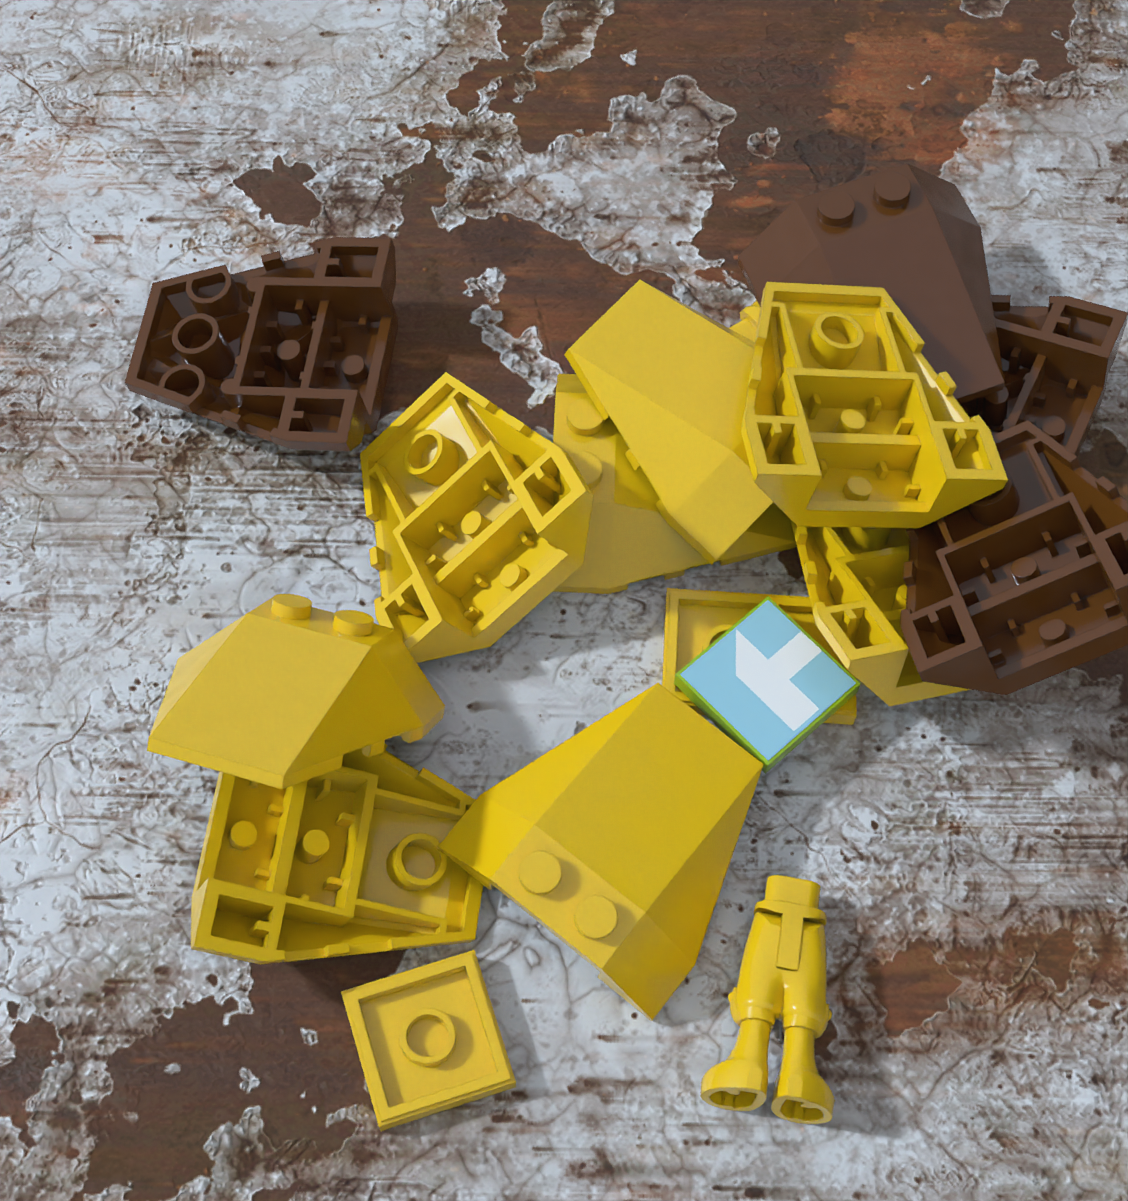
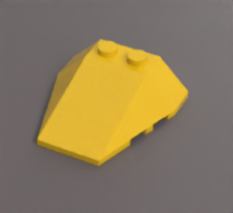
M639 280L564 355L604 421L611 418L629 447L625 456L633 469L636 471L642 468L660 500L655 505L664 520L712 565L773 503L753 481L741 434L755 342Z
M766 282L764 287L741 434L754 483L797 526L921 528L1003 489L1008 481L990 429L979 415L973 416L970 419L953 396L957 385L946 371L939 374L935 372L921 353L925 342L884 288Z
M447 372L360 453L366 517L374 521L376 546L369 549L371 567L379 571L381 596L374 599L375 616L379 625L396 630L417 663L491 647L584 563L594 495L570 455Z
M558 374L553 443L570 455L593 493L594 499L584 563L553 592L611 594L627 590L630 583L662 575L665 580L684 576L686 569L710 564L664 520L655 505L660 500L659 496L642 468L636 471L633 469L625 456L629 447L612 419L604 421L577 375ZM773 502L715 562L719 561L720 565L724 566L795 548L796 540L791 519Z
M791 520L816 626L852 675L888 706L971 690L923 682L918 674L900 627L901 610L906 609L907 586L903 579L904 562H907L909 559L910 540L906 534V528L797 526Z
M278 594L178 658L150 732L147 751L284 789L341 768L343 755L362 748V755L372 757L383 753L386 739L400 736L403 741L408 743L422 739L443 719L445 705L395 629L374 624V618L364 612L339 610L333 613L312 607V601L306 597L295 594Z
M656 683L480 794L438 845V849L491 891L493 887H496L600 971L597 978L652 1021L695 966L764 764L660 683Z
M385 743L383 753L366 757L361 754L362 748L343 755L341 768L284 789L219 771L191 899V949L262 965L471 943L476 937L483 884L439 850L438 845L476 799L424 767L418 771L386 751L385 749L388 745Z

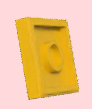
M475 950L341 991L380 1131L516 1087V1080Z

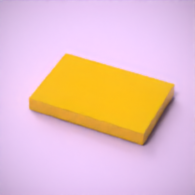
M667 588L662 686L700 715L705 714L674 684L675 674L767 596L783 609L845 669L846 667L817 628L809 597ZM856 694L824 723L853 725L857 716Z

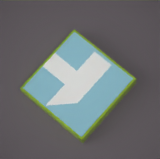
M769 596L676 673L674 684L725 735L764 764L762 771L765 774L858 692L861 684Z

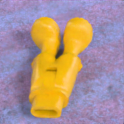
M772 875L767 878L765 898L762 901L756 902L754 908V919L744 949L737 987H734L728 995L733 1021L740 1027L735 1047L725 1061L712 1066L701 1080L700 1096L703 1101L712 1106L732 1111H750L764 1104L768 1087L767 1060L770 1033L774 1027L775 1020L782 1022L784 1044L781 1065L773 1088L772 1112L779 1118L802 1124H821L832 1119L835 1099L830 1087L818 1073L814 1050V1039L819 1038L824 1033L828 1021L832 1017L829 1004H826L827 963L824 926L827 923V915L818 909L821 889L818 883L782 875Z

